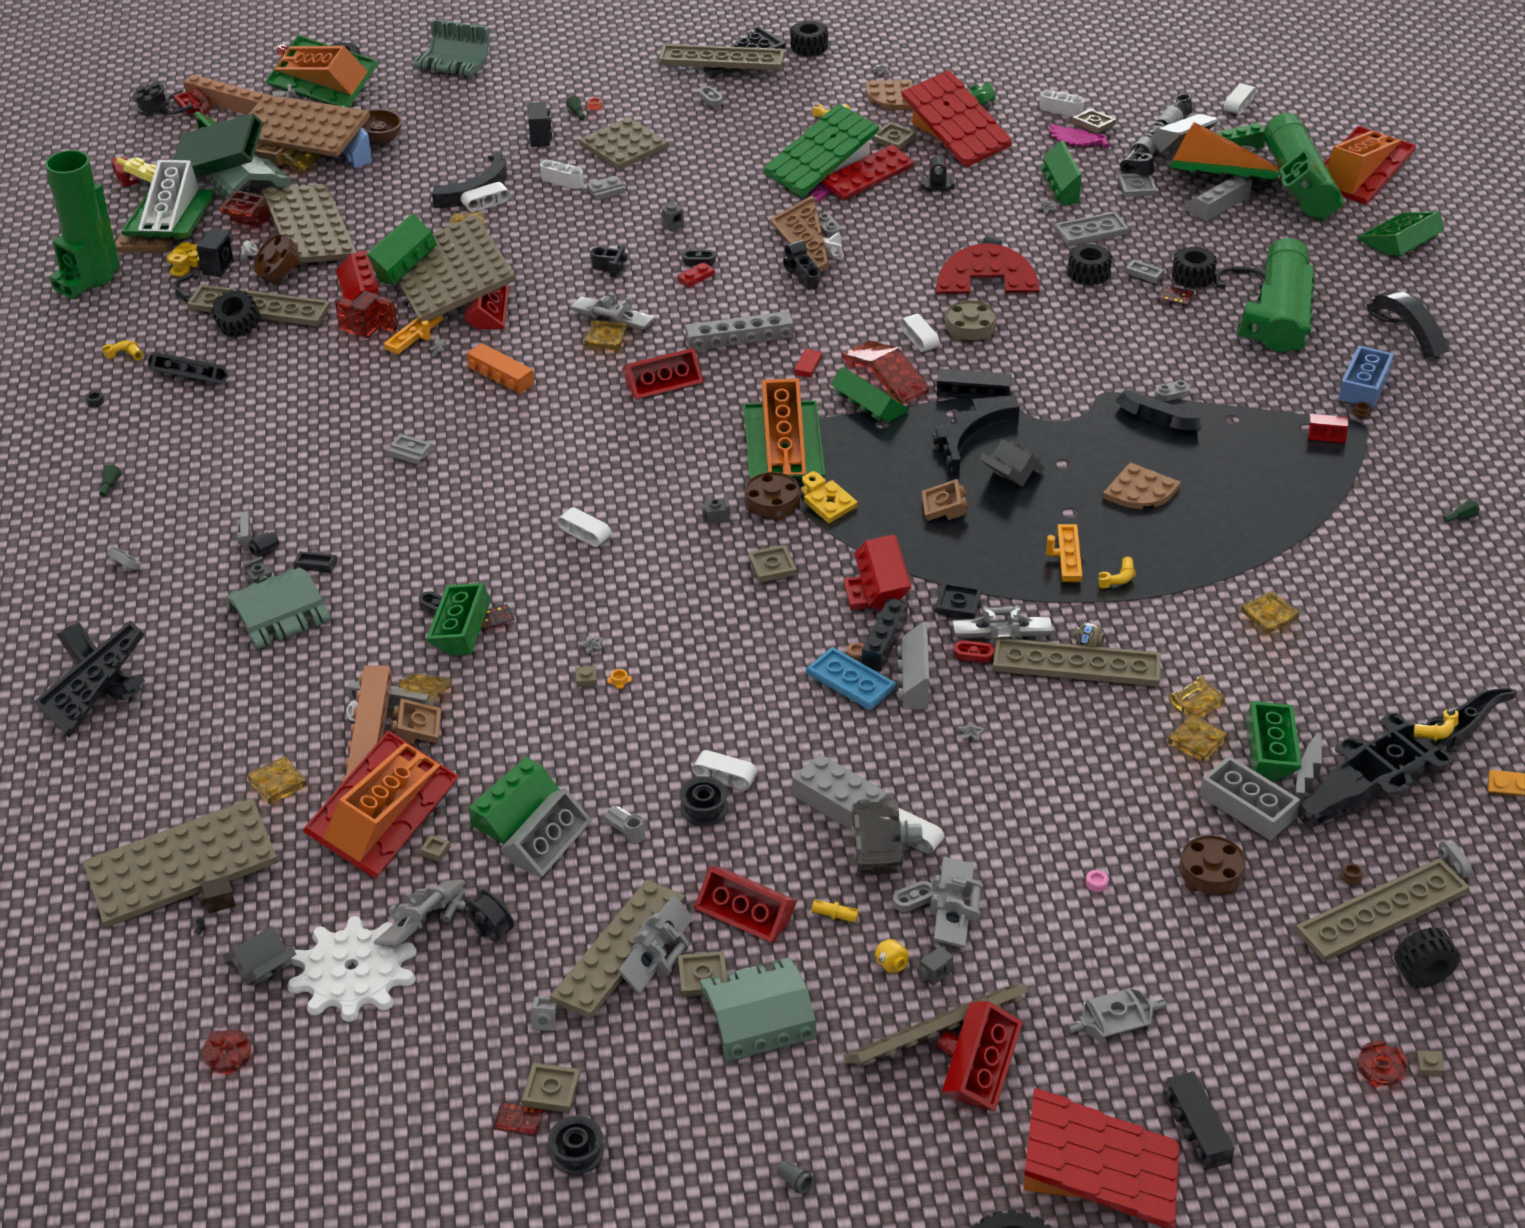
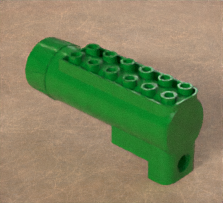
M1283 113L1273 117L1265 126L1263 134L1268 149L1280 168L1279 171L1283 177L1281 179L1283 185L1295 196L1306 215L1315 217L1317 220L1326 219L1343 205V195L1299 117L1291 113Z
M65 150L53 154L45 163L48 183L52 191L62 233L61 236L52 241L59 270L51 274L49 279L52 288L57 293L74 299L89 288L99 287L108 283L114 277V272L120 269V262L104 197V189L102 185L94 182V174L89 157L82 151Z
M1283 238L1275 241L1269 247L1265 262L1264 284L1256 303L1247 301L1237 327L1236 336L1262 342L1264 346L1275 352L1300 351V349H1304L1306 344L1305 337L1310 334L1312 329L1310 323L1313 316L1311 312L1313 309L1312 301L1314 294L1312 292L1315 285L1313 283L1315 273H1313V266L1309 263V250L1303 242L1293 238Z

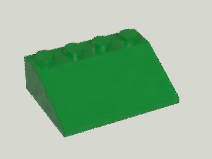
M1440 211L1403 212L1357 236L1359 241L1386 255L1400 257L1405 255L1406 251L1416 249L1417 245L1426 243L1428 239L1437 237L1440 232L1444 231V225Z

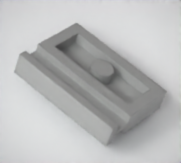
M610 176L606 179L587 183V190L595 197L596 201L626 193V187L623 186V183L617 176Z
M399 434L390 444L391 447L386 449V453L388 456L419 465L420 460H423L433 448L432 443Z

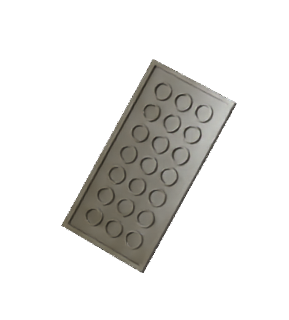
M300 185L262 189V197L277 233L283 234L296 242L298 255L300 256L299 263L346 260L351 253H356V249L327 185Z
M253 798L83 861L105 928L202 892L201 883L225 876H228L229 881L279 863Z

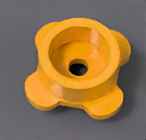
M623 669L612 671L611 677L607 678L608 684H613L617 689L624 688L627 683L632 681V677L627 676V672Z

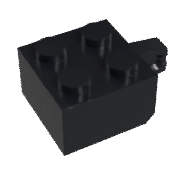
M546 102L527 104L531 147L550 146L549 140H552L550 108H546Z
M211 228L200 243L197 244L196 250L200 260L199 266L203 275L221 278L234 262L231 247L233 236L229 234L228 230Z

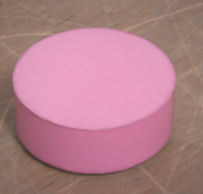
M1093 870L1086 875L1085 884L1093 892H1102L1107 889L1109 878L1105 872Z

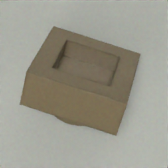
M596 666L575 667L577 687L597 686Z
M430 835L421 847L420 855L440 862L451 848L450 841Z
M1417 1050L1416 1061L1419 1076L1444 1077L1445 1067L1442 1051Z

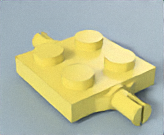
M120 157L117 158L116 163L124 166V171L152 183L156 165H149L143 159L137 157L132 158L130 161Z

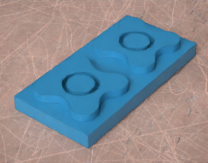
M831 647L806 668V674L868 710L873 709L896 689L894 681L834 647Z

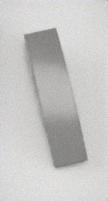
M1316 733L1301 760L1302 767L1298 771L1294 796L1300 799L1299 807L1303 803L1305 793H1311L1313 778L1319 779L1322 766L1321 733Z

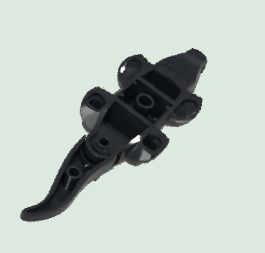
M1512 688L1486 690L1475 695L1460 707L1447 712L1450 716L1454 715L1456 710L1458 711V725L1454 727L1449 737L1438 739L1437 741L1429 738H1414L1415 724H1408L1397 713H1388L1381 718L1380 723H1382L1386 733L1369 742L1365 739L1348 737L1340 740L1334 750L1341 756H1345L1344 762L1333 769L1314 794L1300 805L1298 817L1309 827H1316L1327 820L1364 811L1376 797L1386 794L1391 796L1403 795L1410 790L1413 782L1426 774L1438 777L1448 771L1455 762L1454 757L1449 752H1456L1461 744L1466 740H1470L1478 727L1483 724L1490 711L1497 704L1516 698L1517 691ZM1443 714L1433 717L1426 724H1420L1428 726L1438 724V726L1444 724Z

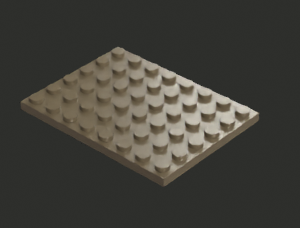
M475 214L466 217L460 222L452 223L449 227L435 231L433 236L437 246L401 277L398 283L422 324L423 321L431 320L510 284L517 279L479 217Z

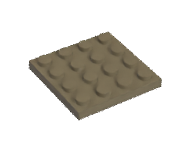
M630 117L579 139L580 146L618 170L669 147L667 140Z

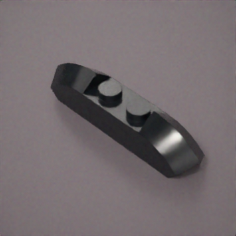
M151 352L148 359V369L218 384H221L229 377L225 366L158 352Z
M1131 390L1123 391L1115 399L1126 412L1136 418L1177 432L1196 433L1201 430L1200 418L1195 412Z

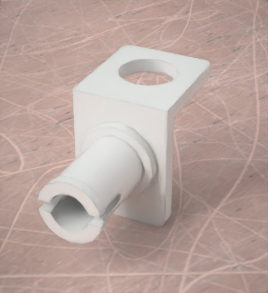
M837 232L829 239L823 237L827 257L843 260L840 233Z

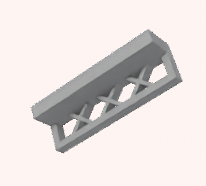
M359 680L357 682L350 681L347 686L350 702L356 700L357 690L361 689ZM391 686L388 708L393 709L394 706H398L401 698L433 706L436 700V693Z

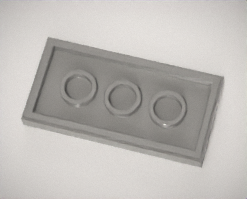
M1115 211L1054 224V230L1067 247L1129 234V228Z

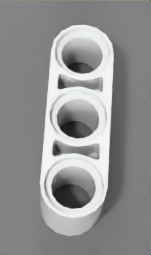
M1240 83L1226 99L1224 111L1240 115L1253 100L1256 87Z
M1043 90L1040 93L1039 108L1044 111L1074 117L1084 112V98L1051 90Z
M544 160L540 163L541 179L543 181L573 189H579L584 186L582 168L552 160Z
M496 182L464 192L461 196V202L470 212H476L507 202L511 194L501 182Z
M919 314L900 319L902 331L921 352L940 346L938 335Z
M574 507L567 510L557 519V524L563 531L594 547H598L612 536V531L606 523Z
M708 750L700 753L692 767V771L697 777H713L720 780L726 786L740 790H747L758 772L756 766L750 762Z
M892 807L879 822L880 830L894 838V820H900L901 823L907 820L908 824H921L922 844H910V846L926 854H931L945 837L944 832L938 826L897 807Z

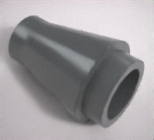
M787 1161L781 1162L777 1168V1173L784 1178L795 1192L806 1193L813 1186L814 1177L809 1170L790 1164Z

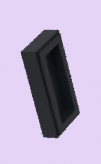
M299 551L293 563L294 569L300 567L303 570L332 573L337 562V555Z

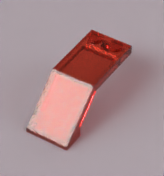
M869 340L841 354L850 368H853L855 364L871 368L892 396L902 404L927 393L930 389L928 384L897 347Z

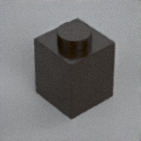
M228 876L201 883L203 892L199 893L202 906L207 905L209 914L236 907Z

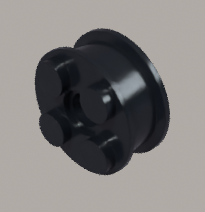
M153 82L150 85L136 88L132 100L137 103V111L139 113H152L169 103L170 98L164 93V85L159 82Z
M700 776L688 780L681 787L679 793L681 801L680 811L683 817L692 824H712L721 820L727 813V788L720 780L713 777Z
M485 889L478 892V897L474 901H467L465 903L463 911L474 923L473 928L480 936L485 934L490 940L498 942L504 931L512 930L515 926L514 920L504 904Z
M584 1116L567 1117L557 1122L549 1133L550 1159L553 1165L560 1171L567 1174H583L594 1170L601 1162L604 1155L603 1133L600 1126L592 1119Z

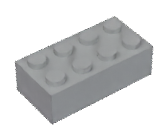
M820 753L792 777V795L848 829L852 830V825H855L854 815H858V835L863 834L887 811L888 792Z
M1231 756L1225 758L1202 778L1200 797L1270 841L1297 818L1300 804L1299 798Z

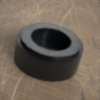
M99 391L89 392L85 396L86 404L89 407L101 406L105 401L103 393Z

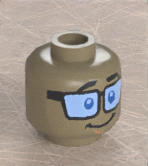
M1084 622L1080 628L1076 627L1073 638L1076 639L1077 645L1102 647L1105 633L1101 626Z

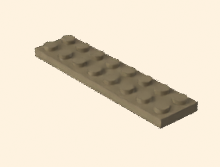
M663 44L659 65L725 67L726 69H770L777 71L782 68L785 49Z
M200 284L187 303L188 310L212 313L211 308L214 307L213 302L217 301V297L222 296L223 292L226 291L227 293L233 288ZM245 290L254 299L259 309V318L261 320L319 326L331 307L330 301ZM242 310L235 311L230 316H235Z
M996 638L993 671L1159 687L1161 652Z
M1439 858L1296 925L1295 932L1325 962L1468 894L1470 887Z
M645 880L552 992L550 1002H555L558 1006L591 1019L623 980V976L618 970L633 951V938L648 917L654 913H660L674 894L684 904L685 895Z
M1025 983L1009 985L970 1002L989 1001L1002 1008L1001 1005L1021 1000V995L1027 993L1028 989ZM970 1002L843 1055L846 1064L854 1063L855 1066H865L877 1061L875 1057L892 1055L898 1052L897 1049L907 1048L919 1043L918 1040L929 1039L939 1035V1031L960 1026V1022H964Z

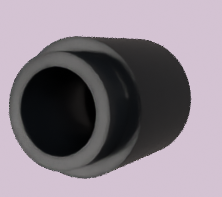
M266 532L250 540L249 550L253 555L261 557L275 550L279 546V539L274 532Z

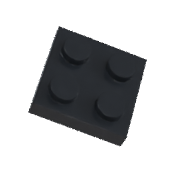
M943 581L935 606V613L975 619L982 596V588Z

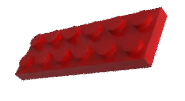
M892 144L829 174L821 183L844 201L913 167L914 161Z

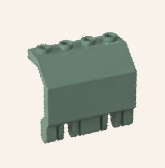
M432 19L430 22L432 34L430 47L423 56H417L414 60V68L426 70L430 66L432 71L451 74L459 71L460 75L470 77L478 73L487 59L490 44L489 27Z
M254 155L251 163L215 172L210 177L211 185L231 205H238L239 189L249 180H270L277 187H289L291 184V180L273 165L270 160L260 159L256 155Z
M300 567L289 569L284 574L276 577L271 576L258 584L253 583L240 591H232L226 596V606L229 612L233 610L234 605L256 650L265 647V644L266 646L272 644L271 638L267 633L270 630H273L278 641L301 633L302 629L304 631L308 630V623L304 618L308 615L315 626L331 621V616L311 576Z
M790 957L779 959V963L777 960L771 961L772 971L768 972L763 964L757 965V969L755 966L736 970L734 971L735 976L733 972L727 973V982L721 983L718 976H713L712 981L710 977L699 980L704 998L709 1001L717 1018L722 1037L723 1055L726 1062L817 1038L816 1019L808 989Z

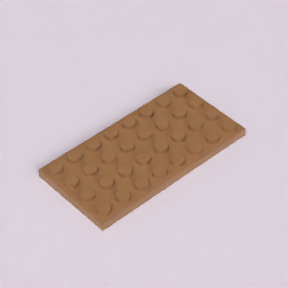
M265 94L249 113H254L264 123L258 140L259 144L338 157L371 116L369 111L269 94Z

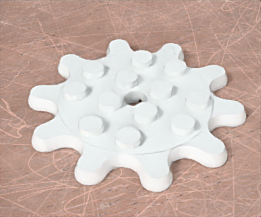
M353 916L348 919L346 928L336 933L330 932L324 927H317L312 934V938L317 945L310 950H295L297 955L290 958L293 962L291 964L302 968L304 972L299 976L291 978L287 989L291 994L302 992L312 994L313 997L307 1005V1011L310 1015H319L326 1008L335 1006L341 1010V1018L344 1021L352 1022L358 1018L359 1009L363 1005L373 1004L382 1011L391 1009L394 1002L389 995L390 989L395 986L408 987L415 983L416 977L414 973L401 968V964L405 960L413 958L417 951L415 946L409 942L399 946L375 945L374 941L393 924L386 922L375 930H368L363 928V921L359 917ZM352 963L357 965L355 969H347Z

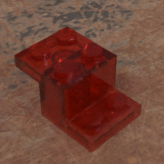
M234 190L220 207L221 213L230 216V221L254 227H261L270 216L266 207L265 196Z
M364 291L354 301L341 297L335 299L340 330L367 339L379 328L391 332L398 330L395 302L392 299L368 291Z

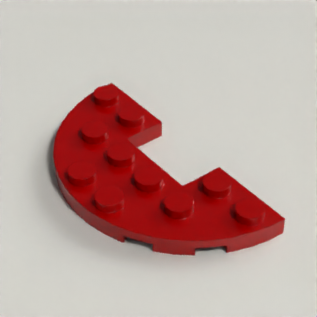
M985 243L966 247L947 260L937 279L936 294H970V278L1004 277L1005 293H1039L1040 287L1034 269L1022 255L1002 245Z

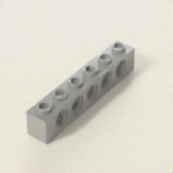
M789 311L685 325L688 348H694L695 351L794 338L793 320Z

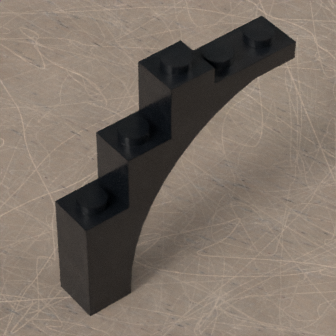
M1016 395L973 399L972 407L969 408V411L954 412V420H951V424L935 426V433L932 434L933 445L937 446L938 452L943 451L944 456L947 455V467L951 468L952 474H960L959 452L971 437L989 427L1019 421L1020 406Z

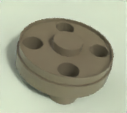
M975 300L960 301L947 309L945 328L955 341L989 340L996 328V314L994 309L986 303Z

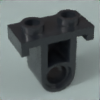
M939 155L932 157L929 164V178H924V175H921V189L928 191L954 189V175H950V178H947L945 158Z
M618 244V249L595 247L590 252L591 267L594 270L609 272L612 278H617L619 272L623 269L624 262L628 258V253L625 252V245Z

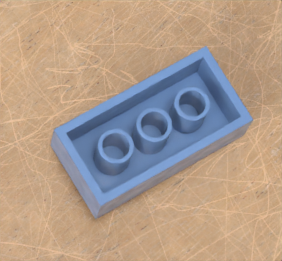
M1358 345L1342 379L1338 400L1355 404L1366 402L1370 407L1375 408L1391 372L1394 354Z

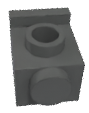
M668 203L667 207L662 209L663 221L661 225L672 232L684 226V210L676 203Z
M724 495V498L705 500V505H701L702 516H706L707 524L730 522V506L727 495Z
M261 557L243 563L245 579L250 585L263 582L272 576L271 571L264 564Z
M935 944L934 951L926 954L921 959L917 974L922 980H926L934 986L953 972L954 956L939 944Z

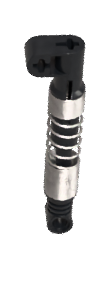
M1190 94L1178 95L1175 98V104L1168 107L1145 134L1138 139L1131 148V152L1120 163V169L1123 173H1135L1140 176L1154 173L1152 155L1156 152L1157 147L1150 137L1159 126L1165 127L1170 122L1175 123L1181 118L1184 119L1185 115L1193 112Z

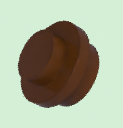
M1358 402L1353 407L1352 412L1358 418H1366L1371 415V408L1366 402Z
M1350 863L1342 868L1340 876L1344 882L1355 885L1362 882L1364 874L1359 865Z

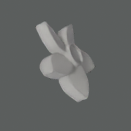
M877 64L876 68H872V71L878 72V76L890 74L888 66H883V64Z
M1041 201V205L1037 207V210L1044 209L1045 215L1049 211H1057L1054 201Z
M437 338L435 340V345L429 348L433 351L432 357H435L438 352H444L443 347L446 345V339L439 340Z
M588 636L586 638L587 642L579 644V647L586 648V653L589 654L593 649L595 651L602 650L603 638L596 637L593 639Z
M971 721L967 727H958V730L964 732L963 740L971 737L974 741L979 742L980 734L984 731L980 726L975 727Z

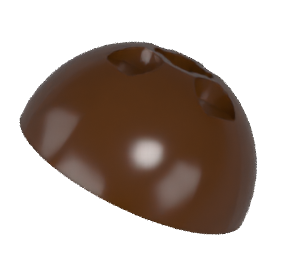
M386 109L367 110L371 116L362 128L368 134L369 143L381 145L394 140L402 127L401 116L396 112Z

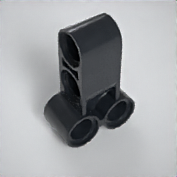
M799 240L785 245L787 257L783 259V264L786 271H793L806 288H818L821 271L807 254L804 241Z

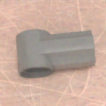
M614 805L608 809L605 821L625 834L628 842L636 844L645 839L644 822L640 815L629 814L619 806L615 807Z

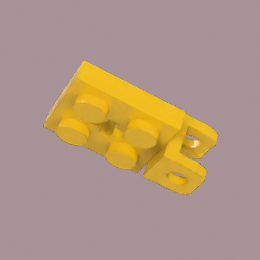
M182 242L166 256L167 263H172L173 265L170 269V275L182 277L190 272V266L199 267L200 260L196 250L197 245Z
M814 471L802 477V482L805 485L801 487V493L804 496L803 502L827 523L833 522L857 507L858 502L833 480L825 484L826 480Z

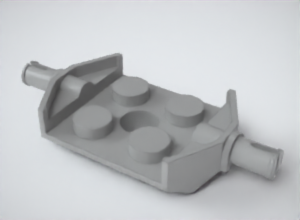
M1129 988L1084 1000L1083 1012L1079 1021L1067 1023L1066 1026L1069 1034L1082 1030L1103 1044L1104 1038L1144 1026H1147V1031H1150L1152 1012L1166 1008L1167 1003L1164 998L1151 1001L1140 990ZM1118 1008L1120 1010H1123V1012L1116 1013L1112 1011V1009Z

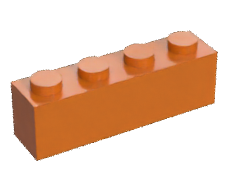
M483 343L467 352V364L470 369L518 394L534 385L533 369Z

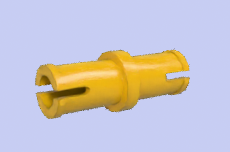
M814 899L811 913L831 917V920H836L837 918L856 923L859 909L841 906L838 902L833 904Z

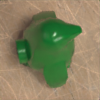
M988 81L982 87H979L978 84L969 87L970 90L968 91L978 100L981 106L996 99L995 91Z

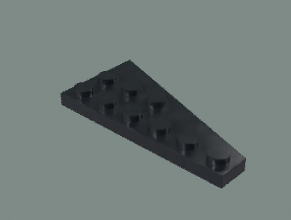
M758 25L755 27V31L748 32L747 37L740 38L729 47L785 49L786 43ZM703 67V71L711 77H716L719 74L735 69Z
M130 620L37 698L34 703L70 737L141 641L144 633Z

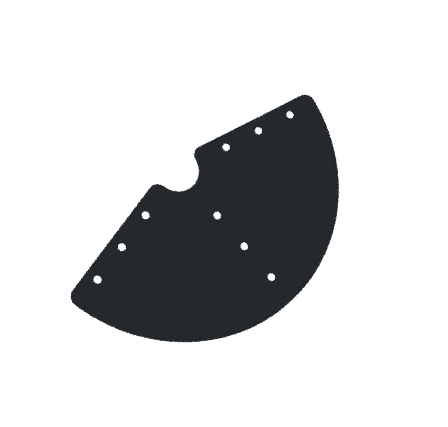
M1105 392L1095 398L1094 404L1088 412L1071 420H1041L1019 410V421L998 424L984 429L971 437L959 452L960 474H952L951 468L947 467V455L944 456L943 451L938 452L937 446L933 445L932 434L935 433V426L949 425L951 420H954V418L946 415L948 410L955 409L959 412L969 411V408L972 407L973 398H957L908 405L906 407L909 408V411L890 421V425L886 428H879L875 425L878 420L871 416L873 414L871 411L869 413L859 412L819 418L825 484L833 480L851 495L858 504L855 509L833 522L827 523L803 502L804 496L801 493V487L805 485L801 479L796 481L800 490V503L797 508L823 530L855 550L861 547L866 540L895 535L907 573L938 584H943L944 581L981 587L982 594L1039 602L1085 603L1144 599L1187 591L1228 579L1255 568L1296 545L1331 515L1350 490L1364 458L1368 431L1362 423L1348 419L1346 443L1309 440L1308 433L1300 430L1301 425H1309L1310 415L1179 399L1163 401L1198 414L1201 430L1196 433H1183L1130 415L1115 400L1121 393ZM1227 416H1236L1240 421L1237 424H1229L1225 421V418ZM1002 439L1008 443L1012 440L1020 445L1022 449L1026 448L1040 458V463L1045 466V469L1042 473L1033 469L1025 484L1021 487L993 471L979 458L982 453L988 456L991 453L993 454ZM1066 460L1070 462L1071 466L1067 469H1061L1056 466V462ZM1129 463L1137 464L1181 482L1180 489L1174 496L1158 507L1150 505L1143 506V509H1133L1103 499V492ZM958 479L960 485H964L967 492L965 497L969 508L966 509V514L950 520L944 515L927 521L922 491ZM1066 508H1073L1078 514L1075 517H1067L1062 512ZM1058 524H1077L1080 558L1085 562V565L1081 567L1082 582H1062L1060 557H1049L1046 555L1047 536L1049 535L1055 537L1054 549H1059ZM1125 557L1133 559L1136 575L1127 584L1111 585L1105 589L1099 587V573L1120 574L1122 559Z

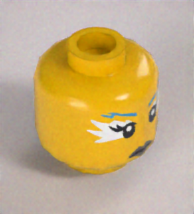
M888 939L879 943L876 947L875 960L885 971L895 974L907 966L909 953L899 942L894 939Z

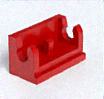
M123 156V157H120V158H122V159H124V160H128L127 157H124V156ZM111 158L113 171L122 187L140 183L137 176L124 171V166L116 163L117 158Z
M1310 414L1309 440L1346 443L1348 417Z

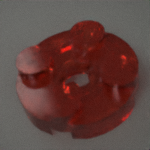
M237 1030L213 1031L210 1033L209 1039L205 1042L202 1049L205 1064L210 1067V1070L219 1074L237 1071V1067L242 1064L245 1066L249 1062L252 1054L247 1034L244 1031ZM226 1049H231V1050H233V1051H228L227 1054H223V1051L226 1050Z
M1372 1041L1363 1046L1358 1056L1357 1066L1359 1072L1368 1080L1370 1085L1374 1087L1394 1085L1404 1079L1408 1061L1406 1055L1399 1047L1394 1045L1393 1048L1386 1045L1387 1042ZM1378 1060H1381L1382 1063H1387V1065H1379Z

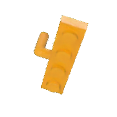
M439 315L431 320L423 321L422 324L417 317L384 343V349L398 355L419 338L426 341L430 340V330L443 320V316Z
M1058 524L1059 549H1054L1055 537L1049 535L1047 536L1046 555L1049 557H1060L1062 582H1082L1077 524Z
M1489 770L1487 793L1525 796V773Z

